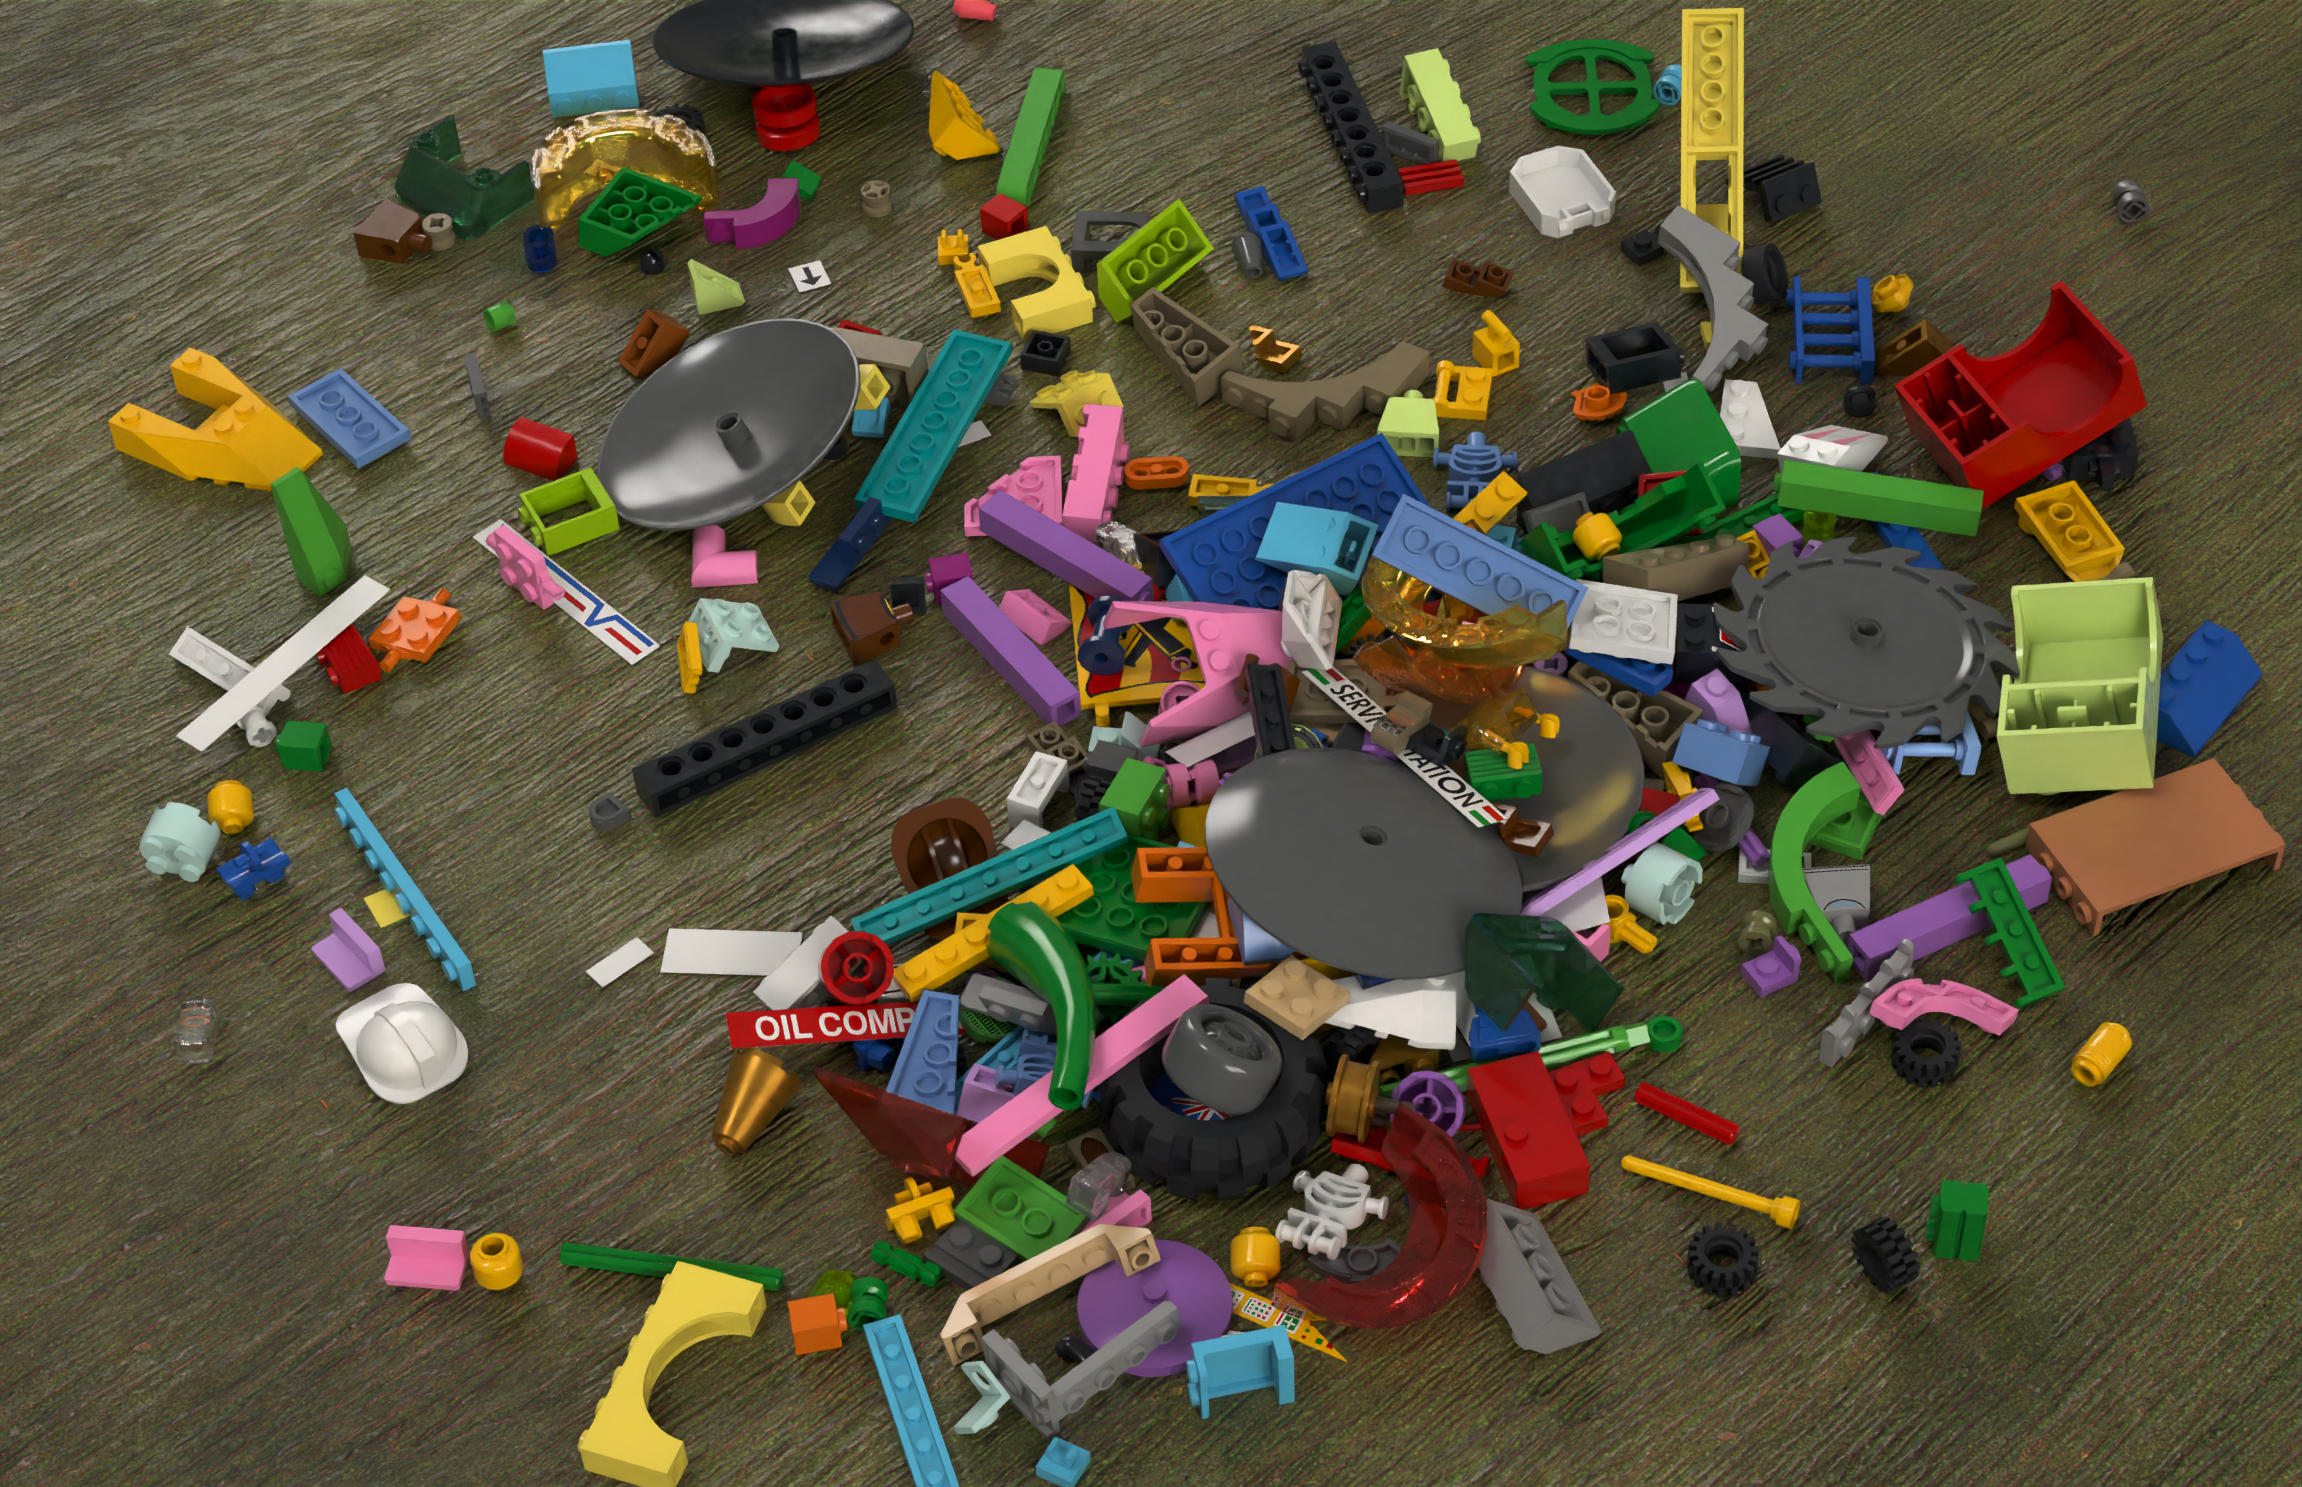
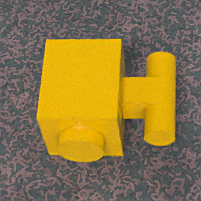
M1486 310L1481 318L1488 327L1473 332L1472 356L1483 368L1493 369V377L1519 367L1520 343L1491 310Z

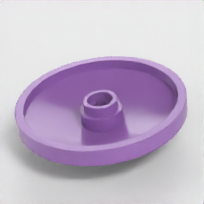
M1154 1240L1161 1260L1129 1277H1126L1114 1259L1087 1273L1082 1282L1077 1301L1078 1322L1086 1344L1095 1352L1160 1303L1170 1301L1178 1308L1181 1330L1177 1332L1176 1336L1169 1343L1159 1345L1147 1354V1357L1141 1364L1136 1367H1130L1125 1373L1143 1377H1163L1187 1371L1186 1360L1192 1359L1191 1343L1219 1338L1221 1335H1227L1230 1330L1233 1317V1301L1227 1277L1217 1263L1205 1253L1180 1242Z

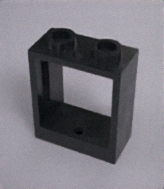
M1657 322L1586 338L1587 366L1602 386L1609 389L1610 394L1681 378V365L1684 364L1683 351L1680 346H1677L1672 341L1670 334L1665 332Z

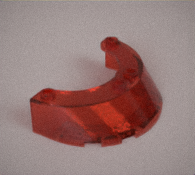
M1400 1102L1396 1108L1392 1128L1385 1136L1381 1146V1154L1384 1161L1397 1174L1409 1200L1410 1228L1400 1253L1378 1274L1352 1284H1345L1331 1276L1327 1278L1324 1284L1308 1281L1303 1278H1295L1287 1283L1278 1280L1274 1287L1271 1306L1288 1315L1313 1323L1363 1329H1385L1411 1324L1424 1319L1451 1302L1462 1291L1474 1274L1483 1254L1487 1238L1488 1207L1481 1179H1478L1465 1151L1444 1130Z

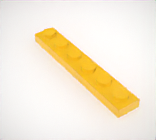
M1072 864L895 968L892 979L910 1002L913 1003L921 998L923 990L933 991L990 957L986 945H989L991 932L988 929V925L994 915L1005 905L1011 902L1021 904L1032 901L1039 904L1053 916L1058 917L1093 896V885Z

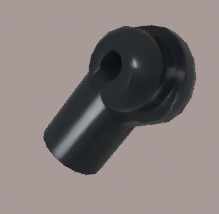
M1073 1334L1065 1335L1055 1345L1058 1357H1062L1063 1360L1073 1358L1078 1365L1095 1353L1081 1338Z

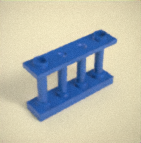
M1794 276L1792 289L1786 290V307H1792L1794 351L1789 352V370H1795V383H1802L1803 367L1853 368V371H1858L1859 384L1872 385L1875 353L1869 277H1857L1855 290H1850L1849 293L1801 292L1800 276ZM1801 305H1848L1849 309L1854 310H1851V314L1802 313ZM1802 325L1850 326V329H1856V331H1852V334L1803 333ZM1803 346L1851 347L1852 350H1857V352H1854L1853 355L1804 354Z

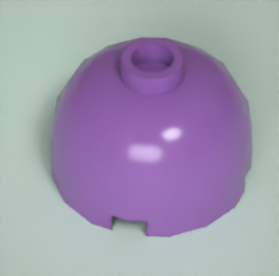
M1429 1070L1413 1072L1403 1079L1392 1091V1099L1400 1100V1102L1414 1103L1412 1118L1400 1116L1399 1114H1390L1393 1126L1408 1142L1421 1146L1440 1145L1454 1137L1462 1126L1466 1112L1464 1096L1457 1084L1446 1075Z

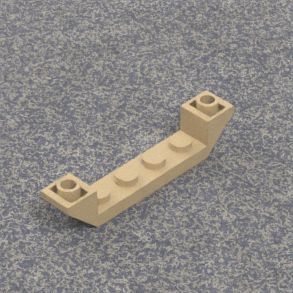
M1097 1224L960 1294L940 1334L952 1365L955 1366L984 1351L981 1337H983L981 1327L1115 1259L1126 1277H1129L1160 1261L1161 1258L1151 1231L1148 1228Z

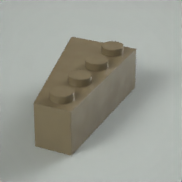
M1150 288L1130 304L1135 331L1198 407L1222 389L1221 377L1228 370L1238 374L1243 372L1240 346L1155 288Z
M828 326L838 332L849 343L859 365L876 364L890 385V389L884 396L888 398L890 405L893 406L896 402L908 407L929 372L925 343Z
M1580 661L1568 671L1569 680L1588 689L1615 710L1633 734L1640 749L1643 764L1660 778L1664 779L1662 763L1673 761L1685 722L1697 724L1698 719H1703L1704 710L1663 689L1654 697L1641 693L1636 688L1618 679H1613L1608 674Z

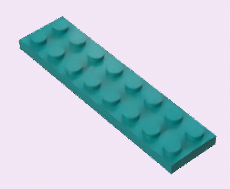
M953 329L854 498L856 509H861L868 498L872 497L881 500L883 515L913 523L916 522L1012 353L1011 342Z

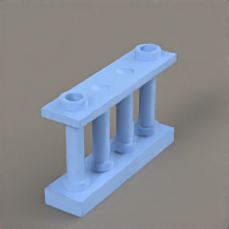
M1967 709L1963 732L1949 740V743L1906 742L1902 746L1882 748V752L1895 774L1900 773L1903 756L1951 757L1952 760H1956L1961 775H1975L1982 747ZM1926 725L1916 735H1940V729L1936 725Z

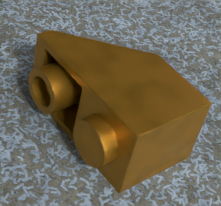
M1388 1034L1386 1039H1381L1368 1065H1371L1374 1060L1381 1062L1379 1086L1402 1081L1413 1072L1427 1070L1438 1072L1439 1049L1413 1047L1407 1045L1408 1039Z

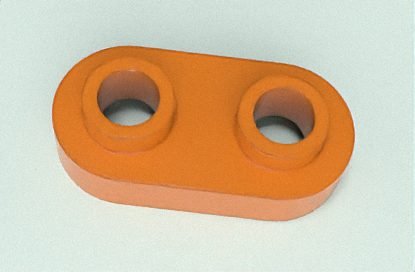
M1178 456L1133 459L1124 467L1125 483L1137 490L1179 487L1189 479V465L1185 459Z

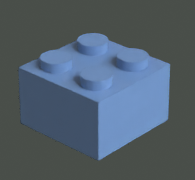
M1698 719L1697 724L1685 722L1672 763L1736 785L1758 786L1770 746L1761 744V737L1755 734L1732 729L1728 733L1729 726L1712 720Z

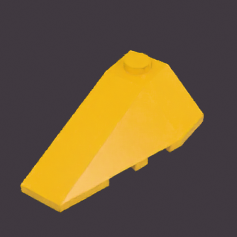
M935 70L932 74L929 135L933 142L932 147L942 156L946 157L948 154L956 160L998 153L1001 147L995 134L990 129L985 131L982 128L983 118L970 108L972 104L960 87Z

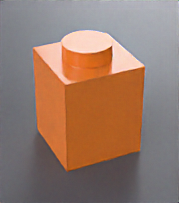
M834 1293L787 1301L796 1355L843 1347L840 1332L847 1331L848 1328L844 1307L836 1308Z

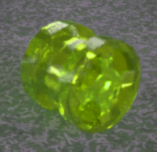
M1807 510L1803 516L1804 526L1801 532L1803 542L1807 544L1812 539L1825 543L1829 539H1834L1835 514Z

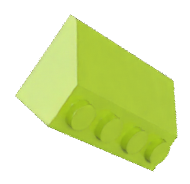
M1180 198L1175 200L1097 263L1099 298L1116 323L1132 315L1130 304L1153 287L1162 292L1214 249Z

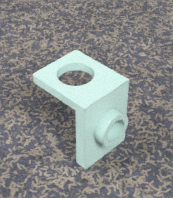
M983 1361L965 1362L961 1366L983 1397L953 1427L957 1434H972L988 1427L998 1418L999 1414L997 1411L1011 1398ZM977 1372L980 1373L988 1381L989 1385L984 1383L979 1378Z

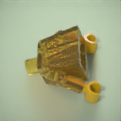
M1523 687L1474 707L1458 721V725L1450 728V732L1461 725L1468 728L1464 741L1467 742L1469 751L1492 749L1499 754L1503 752L1508 753V766L1514 769H1521L1522 762H1529V748L1523 742L1513 741L1534 723L1540 724V736L1555 738L1556 734L1559 733L1560 720L1555 714H1538V710L1535 709L1526 688Z

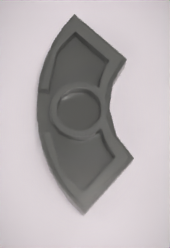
M1388 1238L1375 1245L1357 1246L1347 1244L1344 1248L1341 1247L1335 1260L1328 1259L1327 1254L1322 1252L1316 1255L1313 1254L1308 1258V1267L1317 1274L1338 1283L1355 1286H1373L1392 1282L1411 1273L1417 1268V1260L1395 1241Z

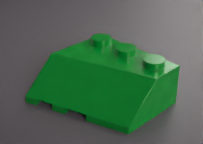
M622 167L578 219L579 247L606 257L632 245L702 201V196Z

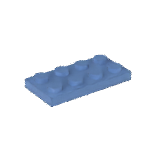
M341 368L288 396L290 406L357 468L411 440L409 429Z

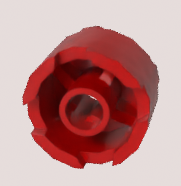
M863 931L847 932L833 939L823 950L818 964L819 980L825 992L835 1001L845 1005H865L881 997L891 985L894 974V957L887 944L878 936ZM850 959H853L855 963L859 960L864 963L865 966L861 969L862 978H858L857 975L853 977L849 975L850 964L848 962Z

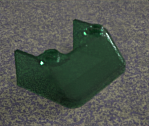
M451 114L412 139L395 182L396 195L401 202L425 217L435 213L449 215L452 219V230L455 236L463 240H471L481 236L535 200L529 164L525 160L503 174L493 169L480 168L469 176L447 164L462 154L455 118Z
M1474 913L1465 927L1464 987L1468 993L1467 997L1473 1004L1481 1007L1501 1031L1509 1029L1534 992L1537 995V1001L1548 1009H1568L1589 1033L1595 1032L1625 989L1566 925L1552 917Z

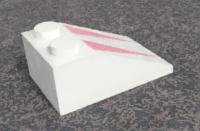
M1828 425L1795 434L1777 453L1780 472H1783L1785 460L1862 472L1888 442V437L1835 425Z

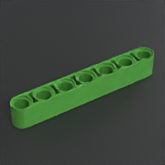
M1034 68L998 180L996 195L1001 193L1026 207L1029 206L1064 93V69Z

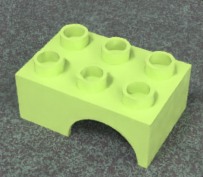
M2153 577L2012 586L2011 599L2015 622L2016 660L2020 674L2019 677L2014 678V684H2012L2010 675H2003L1997 728V740L2009 794L2037 793L2040 795H2055L2060 792L2109 790L2120 792L2125 789L2153 788L2163 632Z

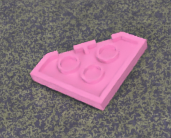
M1061 455L1028 457L1020 463V469L1010 476L1005 474L987 487L988 492L978 500L972 498L964 504L965 536L987 535L980 531L978 508L999 489L1063 526Z

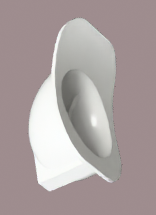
M401 983L387 987L348 1008L336 1021L337 1033L351 1053L368 1086L376 1095L386 1101L396 1104L416 1102L455 1081L461 1076L467 1066L468 1048L464 1036L448 1015L417 985Z

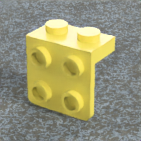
M1077 370L1070 371L1060 378L1061 382L1055 386L1050 385L1040 389L1037 392L1038 396L1030 401L1032 408L1057 409L1070 437H1078L1080 427H1085L1083 417L1084 404L1124 407L1110 374L1095 373L1094 370L1085 373H1078Z

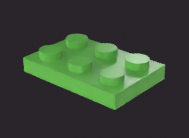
M1004 1156L999 1157L992 1163L954 1209L957 1219H961L1012 1251L1023 1262L1078 1235L1092 1219L1090 1211Z

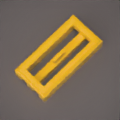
M685 622L677 643L681 686L683 693L695 694L696 684L700 680L699 675L703 671L697 623Z

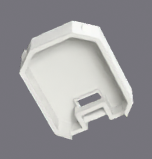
M1555 146L1521 156L1510 171L1509 192L1542 235L1555 238L1573 234V230L1590 224L1596 227L1609 223L1615 213L1616 191L1582 149Z

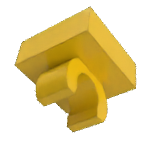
M958 229V235L946 236V230H942L940 236H938L939 265L954 264L953 258L956 256L960 262H968V235H964L963 230Z

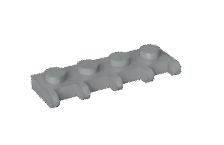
M1903 939L1898 944L1894 955L1890 959L1884 960L1880 965V971L1870 982L1864 983L1856 999L1841 1010L1840 1017L1832 1026H1827L1823 1031L1819 1056L1820 1062L1832 1068L1841 1056L1846 1058L1852 1051L1858 1036L1861 1033L1867 1034L1875 1021V1017L1869 1014L1873 1001L1894 984L1913 978L1914 969L1911 967L1914 944L1910 940Z

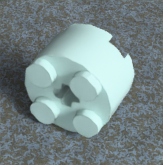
M168 802L163 809L157 807L139 843V850L147 860L146 868L156 874L168 872L179 874L182 879L188 882L198 881L201 874L205 872L220 840L221 830L214 820L209 824L204 819L198 817L199 809L183 803Z
M1655 841L1645 847L1635 864H1629L1625 868L1621 878L1622 883L1626 884L1625 900L1630 908L1663 925L1666 922L1676 924L1687 914L1695 901L1689 897L1695 882L1702 883L1703 869L1699 862Z

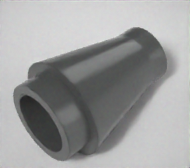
M1251 232L1237 235L1233 240L1232 252L1244 270L1245 276L1249 279L1257 278L1263 273L1261 240Z

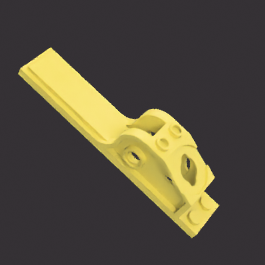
M1744 8L1682 9L1681 207L1739 241L1738 256L1742 259ZM1696 160H1728V204L1696 205ZM1741 259L1738 266L1734 270L1740 275H1742ZM1680 262V293L1702 292L1693 275Z

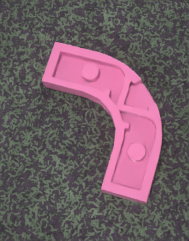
M1921 978L1898 982L1888 988L1873 1001L1869 1014L1880 1019L1882 1023L1889 1027L1903 1030L1914 1019L1926 1012L1950 1013L1977 1024L1985 1032L1995 1033L2000 1036L2015 1022L2019 1010L1964 984L1942 980L1940 985L1923 984Z

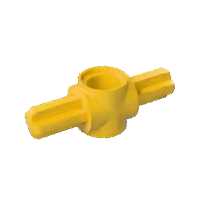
M1617 895L1605 896L1610 922L1606 923V925L1611 927L1610 943L1624 940L1641 953L1650 954L1658 942L1657 938L1636 924V916L1629 912V906L1625 899ZM1601 925L1595 926V931H1596Z

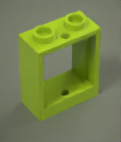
M591 467L519 494L522 506L517 509L519 518L524 527L529 525L530 535L536 546L541 545L547 556L620 529L616 506ZM585 500L588 501L593 509L591 512L545 528L539 518Z

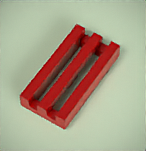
M1456 159L1398 169V173L1403 181L1405 196L1464 186V177L1461 174Z

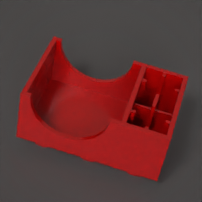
M2062 281L2050 287L2051 301L2041 324L2030 337L2014 349L1998 356L1980 358L1968 354L1960 343L1894 385L1911 433L1956 486L1984 490L1982 509L2147 407L2133 357Z

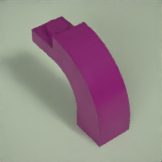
M798 178L768 179L765 197L750 208L728 211H705L704 224L707 242H735L736 249H746L769 243L785 234L795 224L800 213L801 196Z

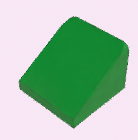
M793 160L790 161L782 178H798L800 196L808 199L813 198L822 181L821 176Z
M1679 826L1670 831L1661 843L1699 863L1706 855V850Z

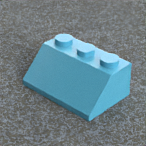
M630 40L543 50L548 95L553 118L640 107Z

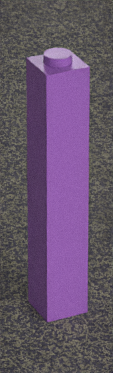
M999 489L978 508L980 531L1092 597L1116 596L1125 601L1153 602V580L1150 576Z
M969 576L940 590L943 614L1046 724L1056 721L1061 726L1081 716L1079 691Z
M2031 854L2006 865L2027 910L2048 901L2052 877L2045 866L2040 865ZM1970 881L1849 934L1847 949L1853 956L1852 965L1864 980L1868 982L1880 971V965L1884 960L1890 959L1894 955L1898 944L1903 939H1908L1914 944L1913 962L1991 927L1984 910L1971 914L1968 908L1969 905L1979 901Z

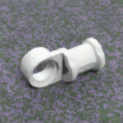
M261 705L254 706L235 723L247 732L246 739L249 744L256 747H264L270 744L277 735L276 727L272 722L267 721L265 718L266 712Z

